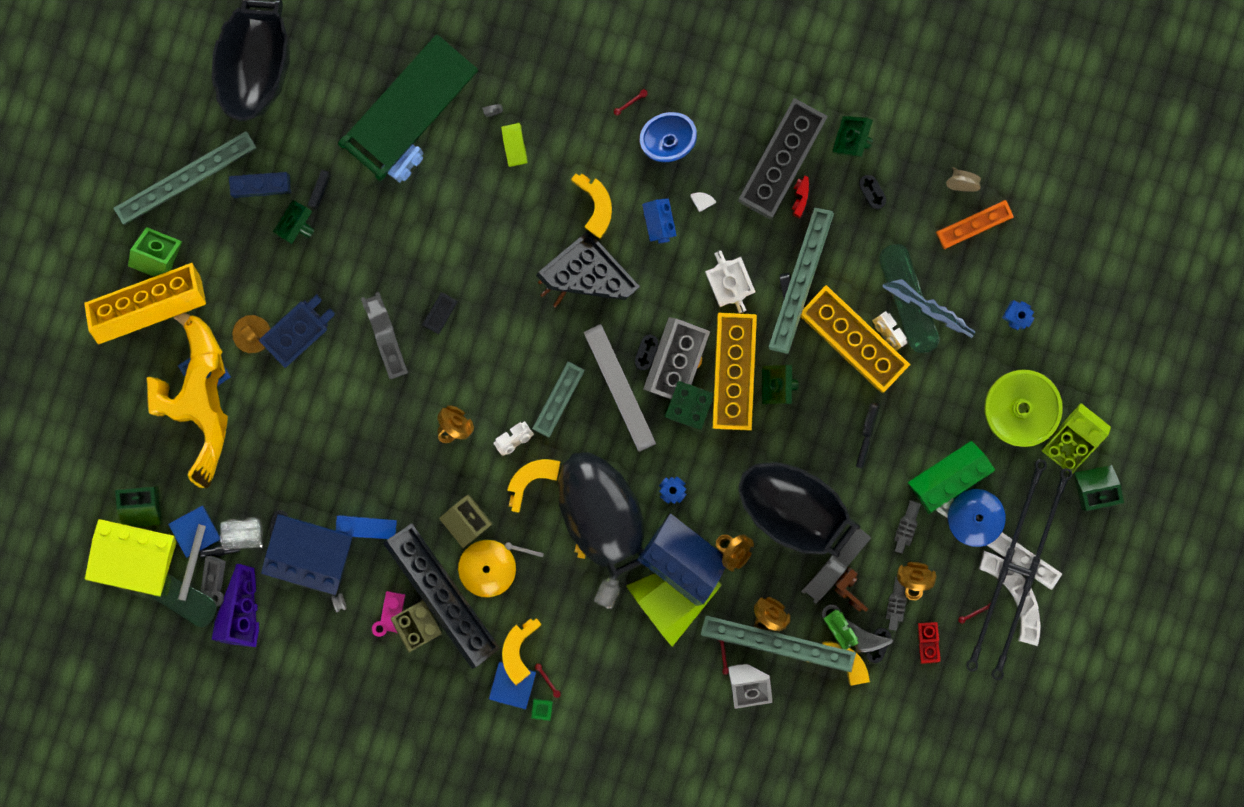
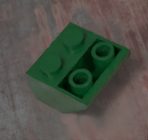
M1112 465L1074 473L1083 511L1124 503L1121 485Z
M159 486L115 490L116 507L121 524L132 527L162 525Z

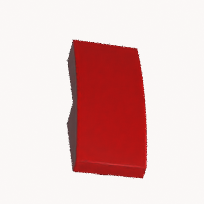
M804 176L803 179L799 178L794 187L797 190L795 195L801 198V200L797 199L792 207L795 210L793 216L797 218L801 217L808 198L809 180L807 176Z
M918 623L920 663H939L938 623Z

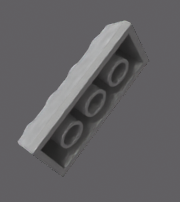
M669 317L643 390L671 399L678 381L691 385L710 331Z

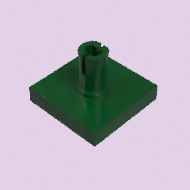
M843 116L832 152L837 155L862 157L864 148L870 149L872 146L867 142L873 143V139L868 137L873 120L865 117Z
M292 200L273 233L291 244L299 233L310 238L314 228L305 222L312 211Z
M792 365L762 366V404H792V391H796L799 388L798 380L792 379Z

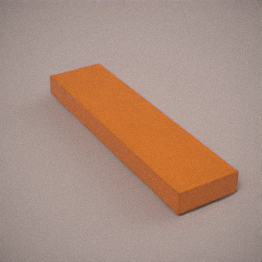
M1004 200L941 229L936 234L943 249H946L1014 216L1007 201Z

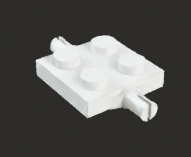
M722 250L714 253L718 265L713 269L705 271L719 307L735 303L739 314L742 313V310L743 312L747 311L742 300L746 296L755 293L742 258L739 257L731 261H725Z

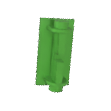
M836 609L823 618L842 649L847 650L859 643L857 641L858 637L855 636L851 628L847 627L848 623L842 612Z

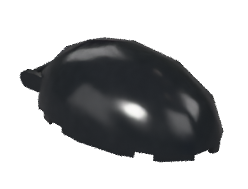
M243 0L242 8H237L232 12L233 14L221 28L222 31L219 39L216 40L212 58V82L216 91L215 97L224 113L238 121H249L264 115L282 91L290 64V41L281 17L282 0ZM250 8H267V9H274V10H273V11L250 10Z
M590 452L572 454L562 465L557 483L560 495L559 507L567 531L573 541L577 543L582 553L597 565L607 566L611 577L616 580L620 575L642 565L640 561L635 559L617 569L614 567L615 563L629 558L636 553L639 556L643 551L644 519L638 499L622 474L606 460Z
M768 462L755 464L742 473L738 490L743 508L748 512L758 528L775 542L787 548L806 554L821 555L829 552L839 557L841 555L840 551L848 540L861 527L857 522L849 518L847 508L833 489L820 478L798 467ZM848 523L850 526L848 527L846 532L837 542L835 547H831V545L834 543L836 538L839 536V534L842 532V530Z

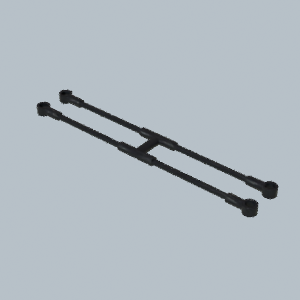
M1040 459L1034 463L1035 471L1031 480L1032 484L1010 548H1008L997 579L998 583L977 645L974 646L970 660L966 662L968 670H977V661L982 649L981 645L1008 570L1027 576L1023 586L1024 591L1002 655L998 659L996 668L991 672V676L995 680H1001L1004 677L1003 668L1010 643L1028 591L1030 592L1041 560L1040 556L1061 494L1064 493L1068 479L1072 477L1070 469L1064 468L1060 471L1059 475L1061 478L1056 490L1057 494L1030 569L1011 563L1036 484L1038 485L1042 471L1047 467V463ZM1039 462H1042L1044 465L1042 469H1039L1037 466ZM1066 470L1069 472L1067 478L1063 476V472ZM970 662L975 663V667L973 669L969 668ZM996 671H1000L1001 675L998 678L994 676V673Z

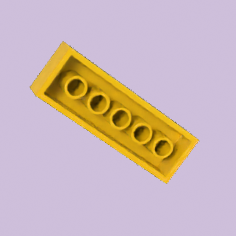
M190 263L85 302L84 304L88 330L99 345L206 305L201 276L194 265Z
M827 285L803 308L801 318L881 393H884L910 366L894 348Z
M717 314L712 429L752 430L756 314Z

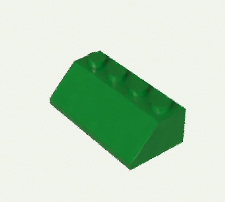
M970 441L910 480L908 484L928 514H931L992 474L995 469L986 455Z

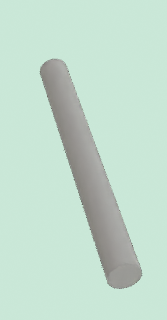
M198 524L178 599L184 601L187 598L206 526Z

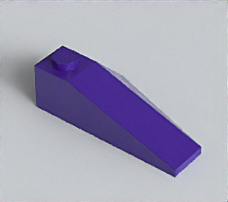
M236 564L224 596V601L215 619L212 640L226 644L256 647L259 622H256L258 607L254 599V593L256 592L254 568Z

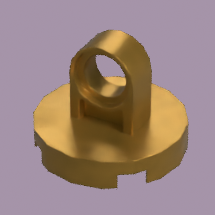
M255 315L245 316L235 324L232 332L233 340L240 350L247 353H259L265 349L259 339L271 328L261 317Z
M447 406L442 408L437 417L440 424L438 428L439 441L450 443L455 438L467 439L474 430L472 420H467L463 416L465 412L457 407ZM447 432L449 435L443 436L442 433Z
M744 534L736 538H732L729 535H721L716 541V546L723 554V566L730 571H734V568H742L751 557L752 553L749 550L751 547H754L753 540ZM730 541L727 548H721L722 542Z
M908 562L907 566L903 567L901 565L898 569V582L906 587L905 595L911 600L920 599L923 591L931 589L935 584L936 573L934 570L933 572L928 570L929 566L926 564ZM909 589L914 590V591H919V592H918V593H911V592L909 591Z
M762 597L754 606V612L757 617L754 627L767 631L784 630L790 623V614L786 615L785 607L779 601L771 597L766 599ZM761 622L766 628L760 627L758 623Z

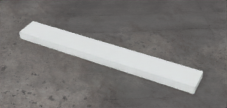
M954 499L936 511L948 518V510ZM978 515L976 516V520L980 522L982 518ZM1001 533L994 542L987 546L1005 558L1012 539ZM1016 543L1011 563L1030 569L1033 557L1036 555ZM1040 560L1035 579L1052 590L1062 576V573L1043 560Z

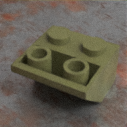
M469 494L439 518L462 548L493 524Z
M423 600L390 618L408 653L442 634Z

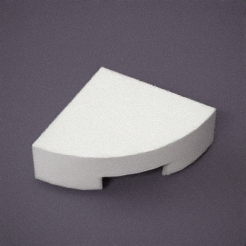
M705 193L690 195L699 212L716 203L710 195Z

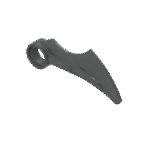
M828 605L823 609L822 617H826L828 609L833 608L840 612L841 610L836 605ZM846 619L847 627L851 628L855 636L858 637L857 641L859 643L855 645L857 653L874 651L893 643V639L869 633Z

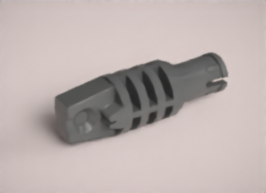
M909 501L905 517L901 518L894 541L898 542L895 552L903 554L906 545H911L918 524L916 518L921 504Z
M896 576L893 593L889 595L886 619H890L889 630L895 631L898 627V621L903 622L907 599L904 595L905 587L898 582Z

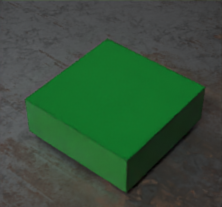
M534 699L531 718L550 721L553 701Z

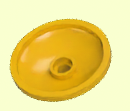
M481 540L473 543L463 552L459 561L458 571L461 582L468 591L480 597H494L506 591L512 584L516 574V563L512 553L505 548V545L494 540ZM484 566H489L490 571L488 573L483 571Z

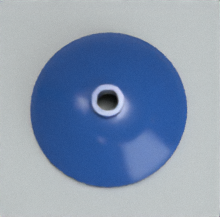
M676 112L663 113L653 117L645 124L640 134V145L643 152L649 158L659 162H671L684 157L692 150L697 140V131L693 121L686 115Z
M972 489L961 493L953 500L948 510V525L951 533L958 541L968 546L981 547L994 542L1000 536L1005 526L1006 517L1002 503L995 495L985 490ZM978 514L982 516V520L980 522L976 520V516Z

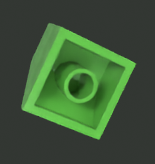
M146 227L130 250L128 267L153 277L171 270L182 241Z

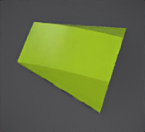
M656 574L626 585L638 604L672 647L722 586L718 581L703 605L696 606Z

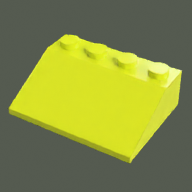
M98 519L85 580L161 597L176 546V540L172 535Z

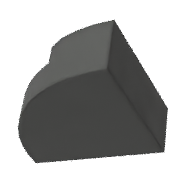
M501 104L482 108L485 117L503 112Z

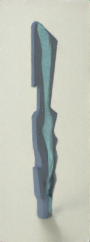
M900 279L883 284V288L908 304L910 301L921 307L923 313L936 320L946 323L945 326L959 333L962 332L970 338L974 336L975 331L966 326L963 319L957 318L955 313L947 310L946 307L939 306L934 299L926 301L904 280Z

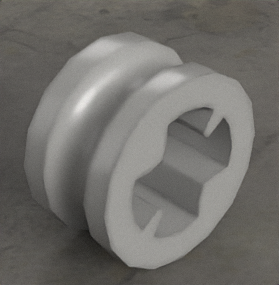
M340 593L337 597L332 596L336 612H340V609L346 610L343 595Z

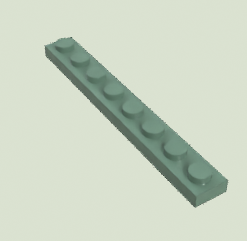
M246 131L114 207V210L122 224L126 225L257 148Z
M814 208L769 344L770 350L789 353L834 216L833 211Z
M705 616L701 631L702 636L847 672H852L856 652L710 616Z

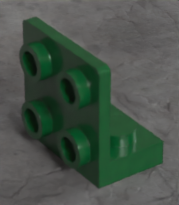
M678 381L669 407L665 409L663 417L701 430L714 394Z

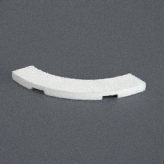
M983 551L979 569L998 579L1004 559ZM1008 570L1003 584L1012 594L1018 608L1026 579L1021 574ZM1030 589V592L1028 591L1020 614L1018 640L1038 646L1041 627L1040 616L1032 589Z

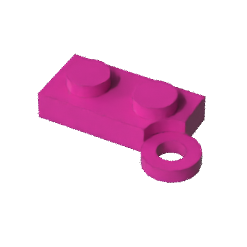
M386 591L381 621L375 622L372 626V632L375 636L381 637L387 631L398 633L390 618L403 611L405 594ZM378 625L383 627L382 632H377L376 627Z

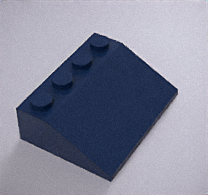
M671 513L637 558L638 561L696 606L703 605L726 568L722 563L723 554Z
M278 514L261 574L336 595L353 536Z

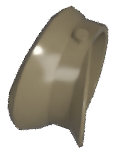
M951 167L953 175L947 180V187L963 192H976L980 190L981 178L978 175Z

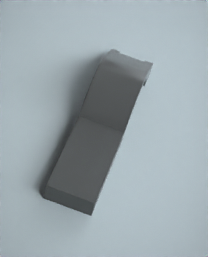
M377 292L375 293L376 296L368 299L362 297L361 301L371 322L390 379L407 374L408 370L396 340L388 312L380 293Z
M861 529L856 530L840 551L841 555L836 557L831 554L823 568L807 583L801 592L803 594L807 592L814 598L813 602L816 604L837 582L847 566L871 537Z

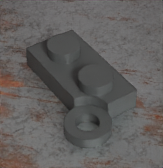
M208 556L205 559L200 594L209 596L210 603L213 606H220L224 601L223 594L220 591L222 589L226 561Z

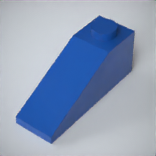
M339 515L336 520V531L352 535L353 537L389 539L396 534L397 520Z

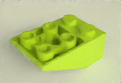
M1080 403L1041 451L1063 469H1070L1073 474L1109 435L1111 427Z

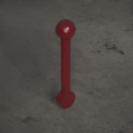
M645 89L641 90L640 94L622 107L614 109V114L616 116L620 115L622 110L641 97L645 98L648 92Z
M991 603L965 617H959L958 622L964 624L967 619L989 609Z
M718 640L721 644L724 667L722 673L727 675L729 674V668H727L724 641Z
M536 664L535 670L539 671L552 689L553 696L559 698L561 692L555 689L542 670V665Z

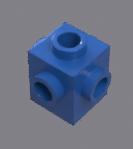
M1014 300L1010 302L1002 319L1009 322L1008 326L1015 330H1019V328L1025 329L1026 326L1029 327L1032 324L1034 311L1030 309L1031 306L1022 301L1018 303Z
M673 477L665 478L659 485L661 488L659 492L662 493L660 498L668 504L670 502L675 504L676 501L680 503L687 495L684 492L686 488L683 487L686 483L679 477L675 479ZM670 487H676L677 491L675 494L669 492Z

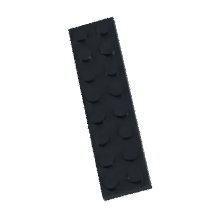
M412 523L383 543L472 669L500 649Z

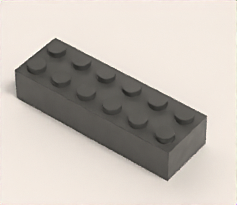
M794 98L737 202L771 220L828 116Z

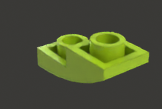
M521 124L502 126L508 166L512 167L528 163Z

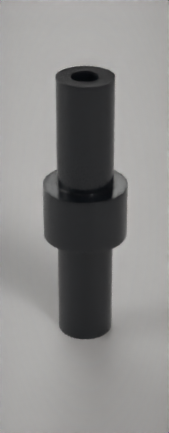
M218 545L215 548L200 550L201 558L208 556L222 557L225 554L240 552L239 545L225 547L224 545Z

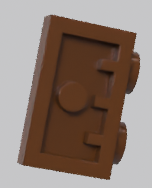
M847 567L834 584L836 586L834 590L844 599L849 597L851 599L849 603L859 612L861 609L866 612L868 608L845 589L847 586L851 587L857 581L856 576L858 575L852 568Z

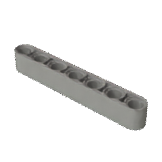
M600 324L585 331V337L638 451L640 452L655 445L656 442L602 325Z

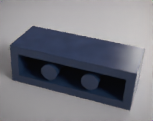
M287 172L229 176L230 196L233 198L291 194L290 174Z

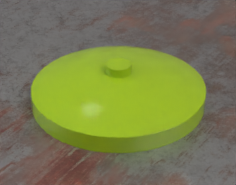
M1017 370L1001 376L989 389L984 405L985 418L991 431L1003 442L1018 447L1034 446L1047 440L1059 426L1063 410L1061 396L1056 386L1046 376L1031 370Z

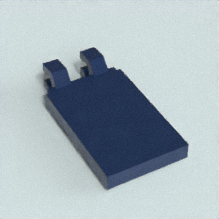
M317 294L308 303L305 300L303 302L300 301L259 339L262 345L284 368L328 330L327 322L335 315L330 308L321 317L314 311V308L322 301Z

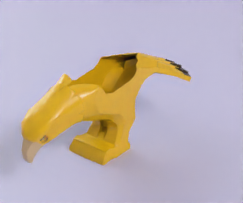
M182 313L174 316V319L184 327L191 351V359L182 390L175 399H171L168 397L170 389L168 383L159 378L147 377L148 408L151 415H167L179 422L194 421L205 434V444L187 475L190 481L198 487L208 488L211 486L226 435L228 416L223 413L220 407L217 391L218 379L225 374V368L221 357L222 350L210 327L201 318Z

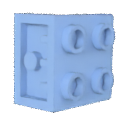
M412 145L389 170L388 174L399 183L402 180L406 181L412 173L410 172L414 165L418 166L423 160L422 155L424 153L418 146Z

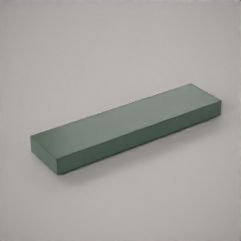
M567 362L533 426V430L550 438L585 371L584 369Z

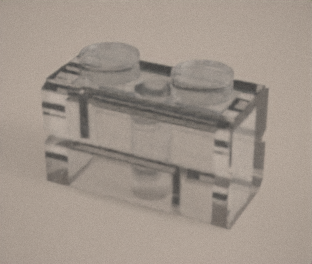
M247 518L246 521L229 519L226 522H221L220 541L224 550L262 547L263 528L260 520Z
M609 576L608 579H603L595 596V603L609 609L612 608L620 591L619 581Z

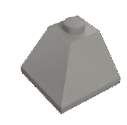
M748 664L728 667L735 709L773 703L769 675Z

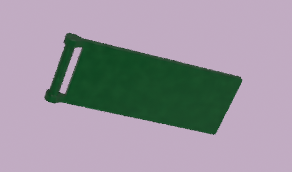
M435 35L354 127L339 140L338 146L342 149L345 148L375 174L376 179L379 181L383 180L389 170L473 78L478 69L439 35ZM354 138L385 166L379 169L350 143L351 139Z

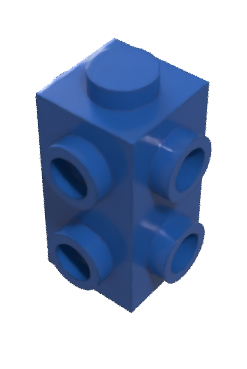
M659 199L642 204L650 242L667 243L670 242L669 238L677 236L669 199Z

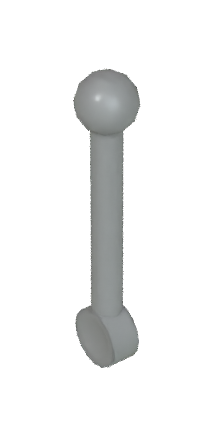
M509 542L505 544L507 550L513 549L539 557L544 555L541 552L513 546Z

